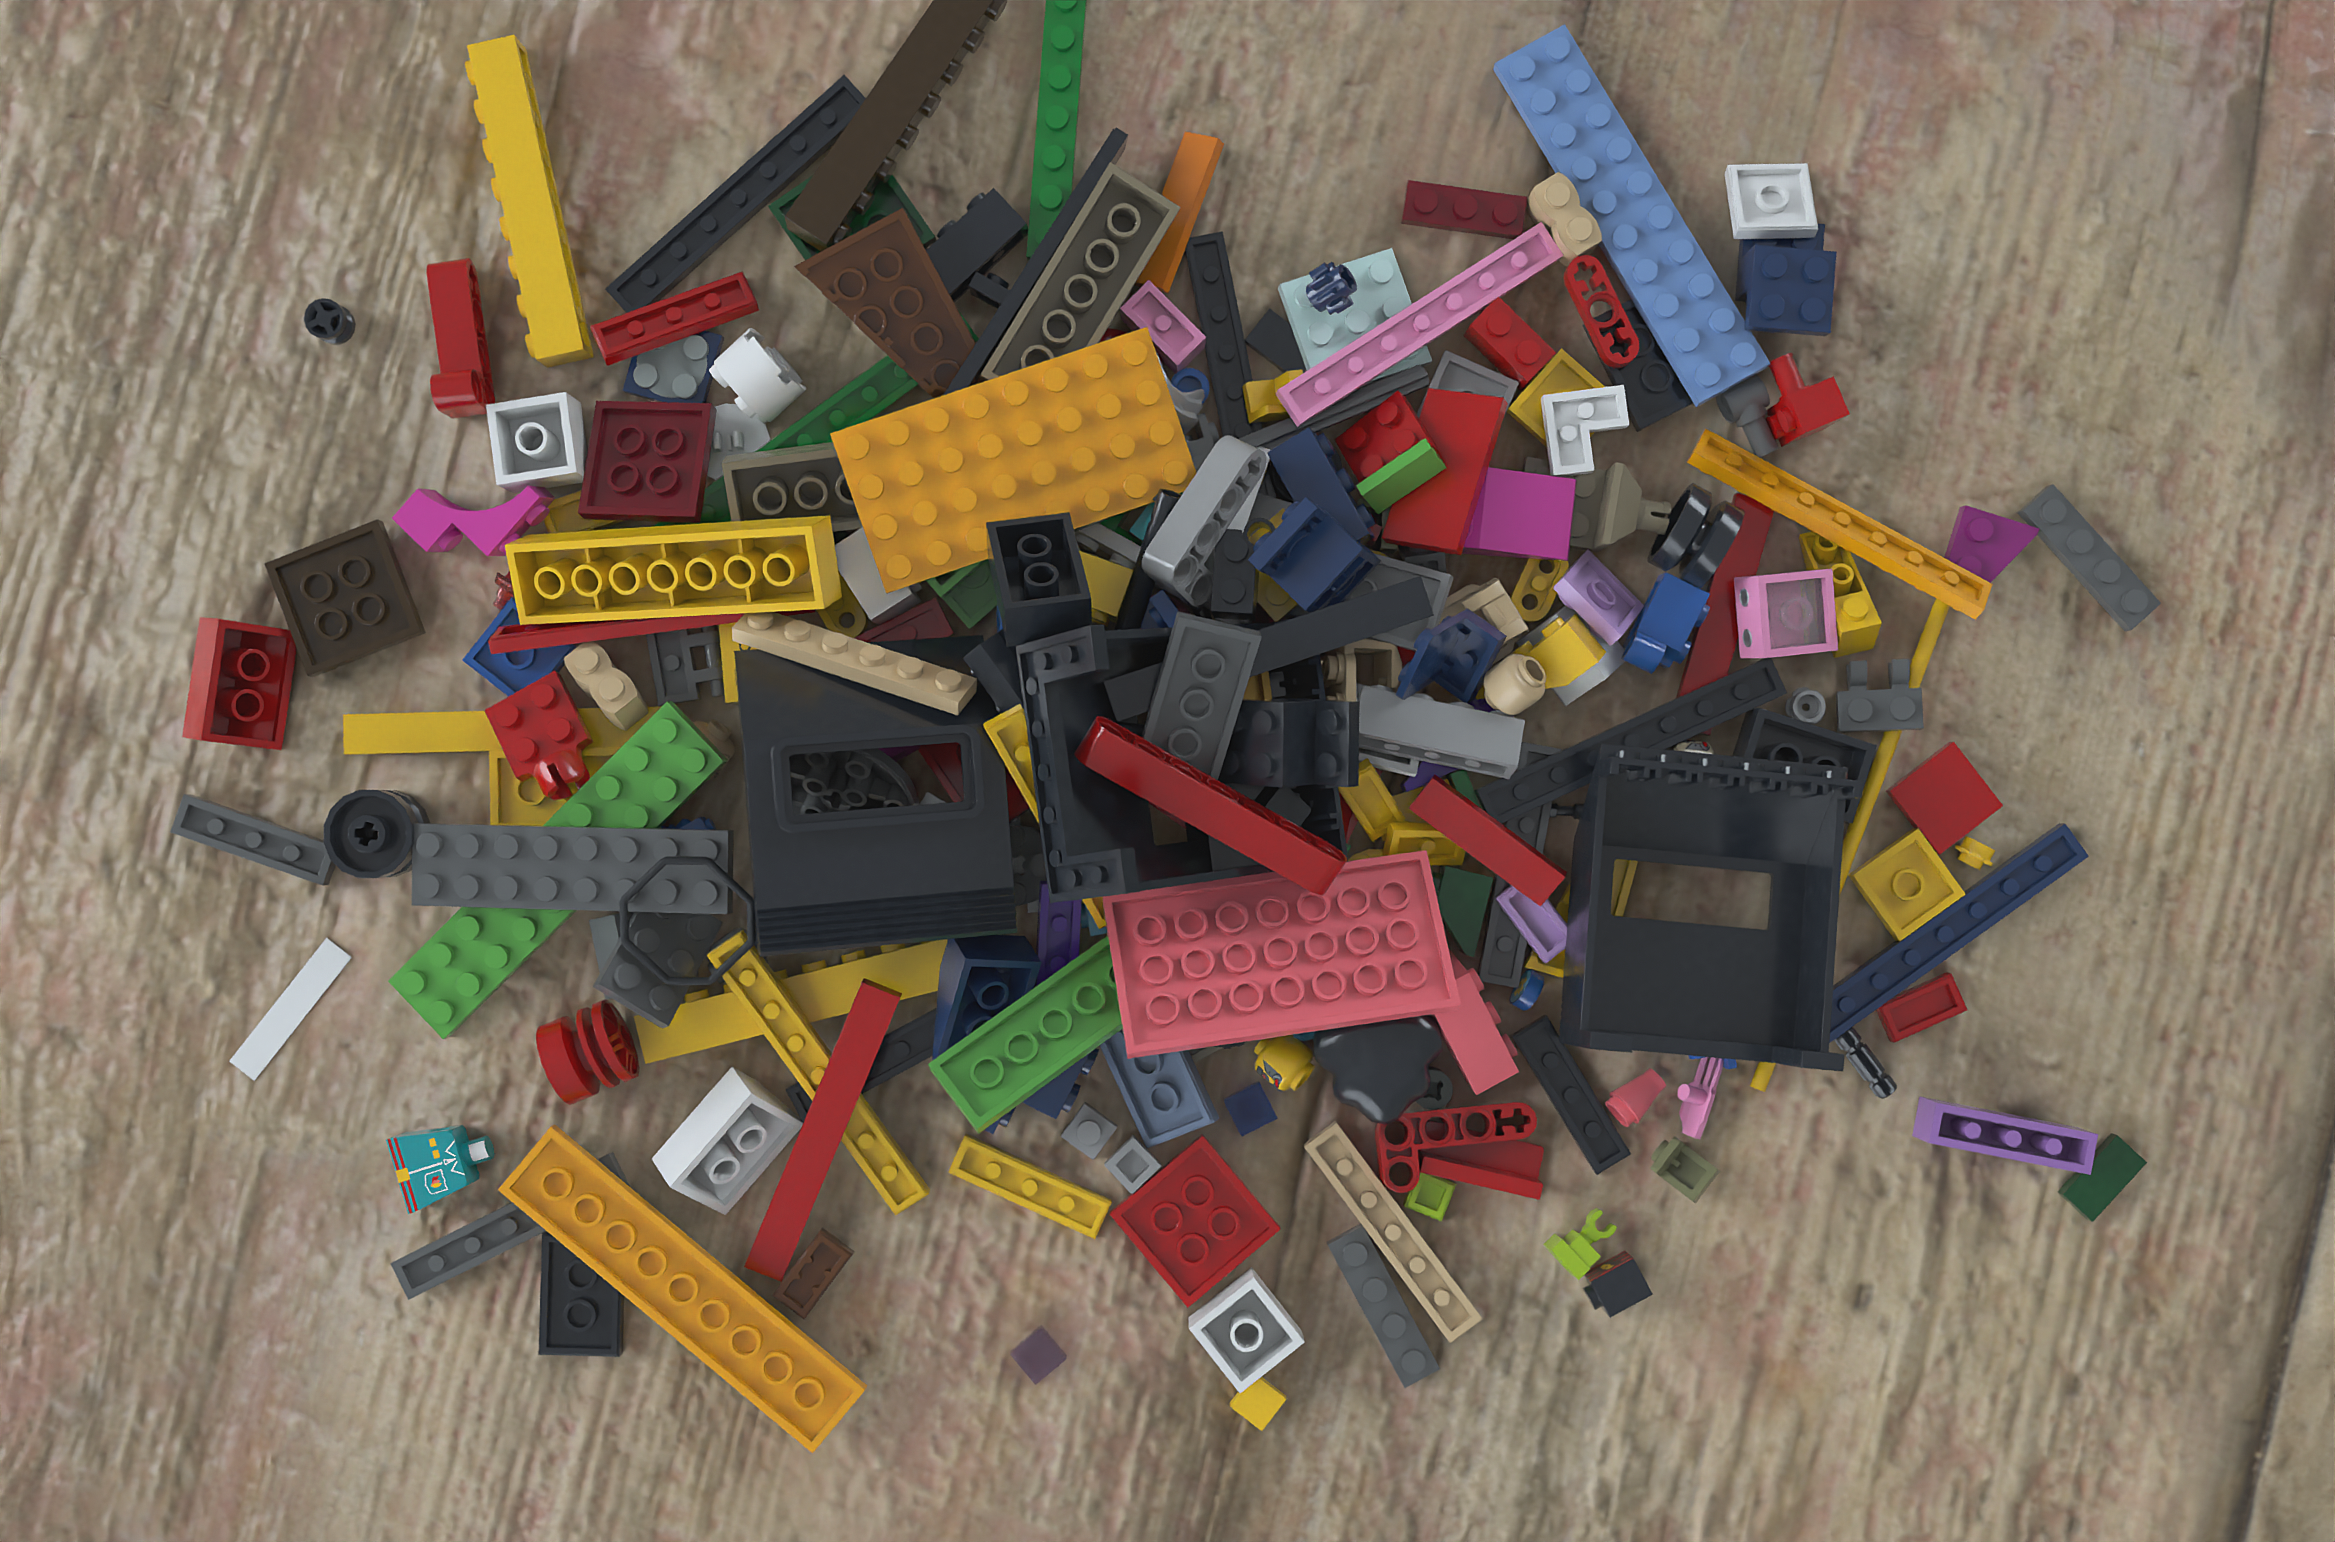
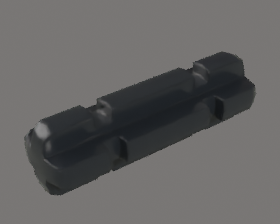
M1851 1027L1834 1041L1841 1050L1847 1051L1846 1057L1864 1081L1870 1082L1868 1086L1877 1097L1884 1099L1890 1096L1897 1089V1084L1889 1074L1883 1073L1885 1068L1867 1044L1860 1042L1861 1036L1854 1027Z

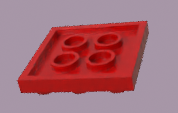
M1203 1134L1145 1181L1133 1194H1130L1113 1208L1109 1214L1187 1308L1281 1230L1280 1225Z

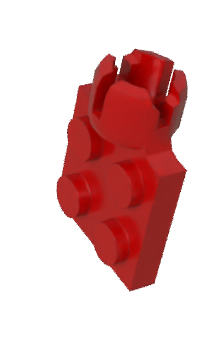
M553 671L484 710L518 780L524 782L529 778L535 777L545 796L552 800H562L573 796L568 785L569 783L575 782L579 790L590 779V774L582 759V750L593 743V739L561 674Z

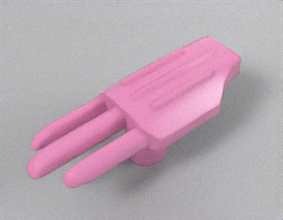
M1709 1057L1701 1058L1694 1081L1688 1085L1682 1084L1678 1089V1097L1683 1100L1679 1111L1683 1127L1682 1133L1693 1138L1701 1139L1723 1069L1724 1061L1722 1058L1711 1057L1710 1061Z

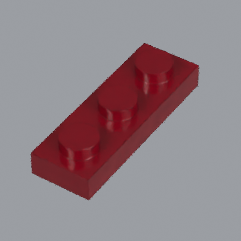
M1408 180L1401 224L1514 240L1523 232L1527 197Z

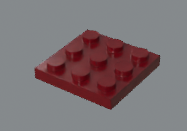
M596 401L578 514L583 519L700 523L717 413L713 404Z

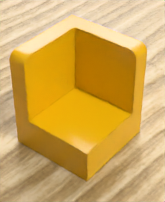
M1291 370L1275 379L1250 381L1243 384L1242 388L1249 423L1290 418V415L1275 393L1279 388L1303 374V371Z

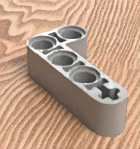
M1230 435L1222 437L1215 444L1143 555L1142 568L1144 572L1161 589L1195 607H1199L1207 602L1212 594L1213 574L1203 564L1261 478L1267 463L1265 452Z

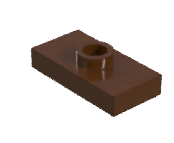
M822 1227L772 1296L805 1320L855 1251Z

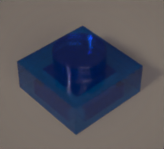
M1259 1080L1223 1098L1241 1137L1278 1119Z

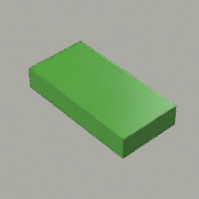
M1425 438L1356 486L1364 499L1379 514L1447 467Z

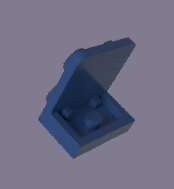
M1468 608L1453 617L1450 615L1445 617L1438 626L1433 629L1426 628L1416 639L1413 648L1417 651L1413 659L1405 665L1398 676V681L1401 684L1396 692V696L1405 700L1435 681L1462 702L1470 703L1476 698L1484 682L1485 674L1490 670L1507 636Z

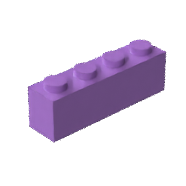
M1921 1096L1919 1097L1912 1134L1913 1137L1931 1144L2091 1175L2098 1134L2078 1127Z

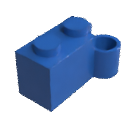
M1667 572L1658 575L1644 603L1643 609L1638 614L1622 646L1625 650L1621 659L1650 674L1655 671L1658 665L1663 668H1669L1673 661L1681 664L1692 644L1687 639L1693 627L1699 628L1709 612L1710 606L1705 603L1710 594Z

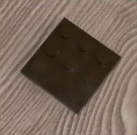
M378 519L264 563L307 676H318L426 633L383 521Z

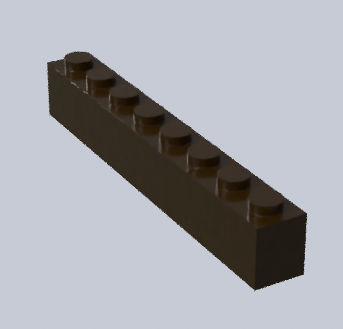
M1007 0L932 1L785 215L789 231L821 252L851 235L852 228L850 224L857 214L863 216L868 211L875 197L872 192L880 181L886 183L892 176L897 166V162L894 161L902 148L907 151L913 145L919 134L917 126L924 116L930 118L934 114L941 101L940 92L946 84L952 86L956 82L963 69L962 60L968 51L972 54L977 51L985 37L983 29L990 19L994 22L998 20L1006 7Z

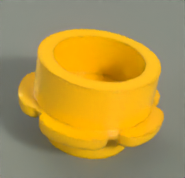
M1965 836L1960 846L1955 845V849L1961 852L1958 860L1975 869L1981 870L1983 864L1988 866L1994 864L1990 860L1995 850L1970 837Z

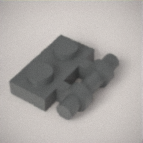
M716 625L701 627V633L690 634L689 629L646 634L658 706H663L667 701L679 704L701 700L699 684L710 682L712 697L725 696L720 635ZM704 647L707 669L696 670L693 648Z

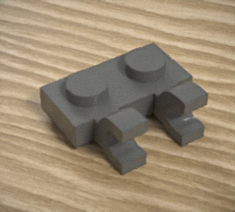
M1892 659L1891 663H1888L1889 689L1867 690V660L1850 661L1846 665L1848 691H1837L1835 693L1837 733L1922 730L1924 728L1922 688H1909V659Z

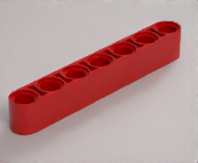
M1096 717L1074 753L1081 763L1093 771L1317 895H1324L1347 862L1346 856L1332 844L1107 718Z

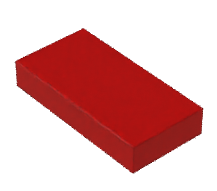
M1946 972L1897 994L1876 1009V1012L1889 1041L1895 1043L1961 1014L1968 1009L1952 973Z

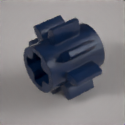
M1324 262L1309 272L1313 282L1306 286V294L1316 310L1323 312L1327 309L1330 315L1335 312L1339 314L1354 304L1349 295L1356 292L1357 284L1354 276L1346 266L1340 264L1335 267L1334 262L1329 264Z

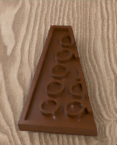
M904 208L794 266L933 398L944 395L976 344Z

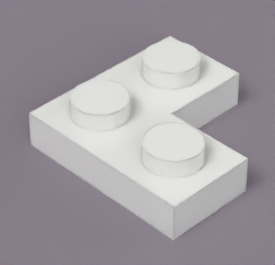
M1624 385L1548 394L1540 398L1551 476L1565 477L1592 473L1594 471L1589 433L1623 429L1629 426Z

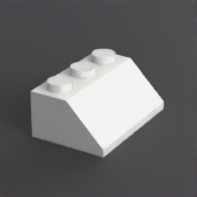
M731 1067L654 1155L652 1160L670 1188L726 1215L801 1129L803 1122L800 1117L760 1082Z

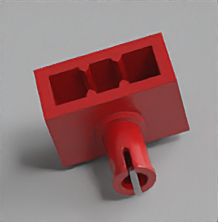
M1792 352L1770 361L1768 367H1770L1782 396L1778 398L1779 402L1767 409L1768 417L1766 420L1775 440L1778 439L1781 447L1824 430L1850 414L1834 376L1814 385L1805 386Z

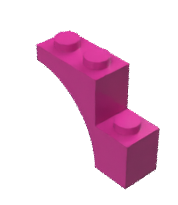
M528 485L520 494L500 506L475 511L452 503L436 490L417 489L392 519L426 552H448L452 550L462 540L463 534L461 532H463L486 556H506L505 544L522 538V535L530 526L534 527L541 523L549 514L550 510L547 507L555 497L545 487Z

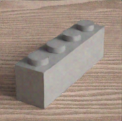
M1382 685L1363 686L1357 699L1360 702L1359 748L1510 779L1518 767L1525 724L1523 719L1514 718V715L1505 714L1500 710L1491 711L1490 713L1475 710L1472 705L1464 702H1452L1450 704L1437 702L1425 694L1416 693L1402 700L1396 696V693H1393L1391 688Z

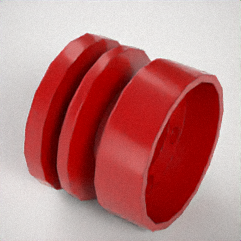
M607 999L594 1003L592 1009L585 1007L578 1010L576 1022L566 1015L537 1028L536 1044L541 1064L557 1095L563 1102L569 1105L598 1094L600 1081L606 1087L613 1088L620 1084V1079L627 1082L639 1076V1060L631 1033L620 1012Z

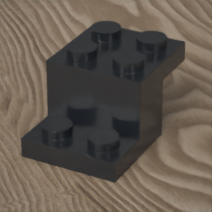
M1307 698L1243 699L1218 781L1279 788L1313 784L1339 787L1359 786L1360 702Z

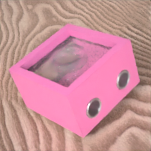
M1832 569L1734 578L1740 658H1772L1838 650Z

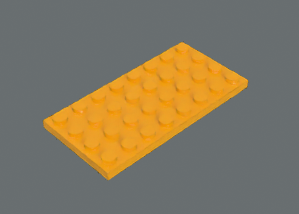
M1148 327L830 433L886 593L987 560L986 522L1069 512L1073 528L1077 529L1153 503L1155 501L1152 499L1158 494L1159 489H1167L1180 494L1186 490L1197 473Z

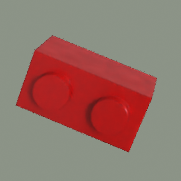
M1499 296L1469 325L1463 335L1504 376L1519 382L1517 386L1519 391L1556 354Z

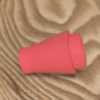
M1649 1068L1642 1075L1610 1092V1099L1605 1102V1105L1612 1116L1623 1126L1628 1127L1633 1122L1638 1124L1658 1094L1666 1087V1084L1658 1073Z

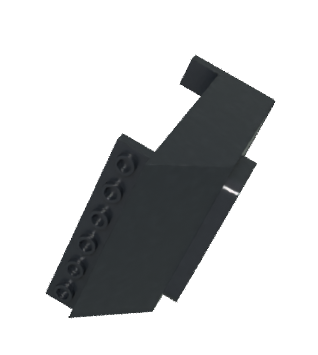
M1293 618L1271 623L1231 625L1257 631ZM1089 625L1016 646L1050 903L1128 894L1144 890L1274 872L1185 822L1188 842L1156 845L1153 837L1149 801L1088 768L1074 754L1097 716L1107 718L1116 723L1103 682L1163 662L1173 627L1105 631L1104 625ZM1320 654L1268 671L1272 699L1307 698L1326 700ZM1137 715L1119 722L1138 724ZM1222 782L1252 800H1255L1265 787ZM1313 784L1289 787L1311 808L1310 814L1300 827L1335 846L1346 856L1348 862L1338 786Z
M983 635L867 643L973 677L970 667L963 657L984 642ZM759 649L734 651L735 682L738 693L756 921V948L760 957L1017 933L1005 763L983 726V723L1000 715V713L997 711L995 702L983 685L977 682L976 693L959 715H955ZM955 742L960 745L964 799L961 802L796 815L793 812L789 757L791 755Z
M1602 743L1573 842L1559 1043L1595 1050L1632 1053V1050L1843 1071L1845 1054L1829 1052L1845 801L1861 798L1862 781L1847 780L1848 767ZM1616 859L1768 873L1771 876L1768 927L1766 930L1613 916L1611 914L1614 862Z

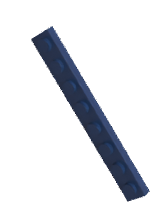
M2065 823L2057 824L1964 891L1965 895L1903 940L1890 944L1833 985L1830 1042L2088 858L2089 855Z

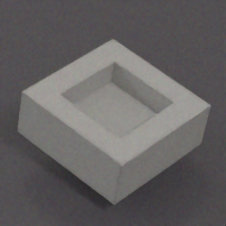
M1084 1102L1061 1134V1137L1094 1160L1118 1125Z
M1132 1135L1104 1162V1166L1133 1194L1161 1167V1163Z

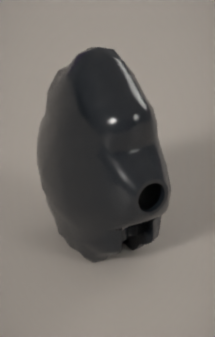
M1430 1015L1315 1031L1313 1036L1315 1060L1320 1066L1332 1073L1334 1096L1342 1104L1355 1107L1371 1122L1384 1125L1399 1120L1413 1102L1426 1096L1431 1088L1429 1065L1443 1051L1440 1026L1436 1019Z

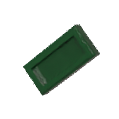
M2111 1133L2095 1150L2091 1175L2075 1172L2058 1193L2087 1220L2093 1222L2147 1162L2118 1135Z

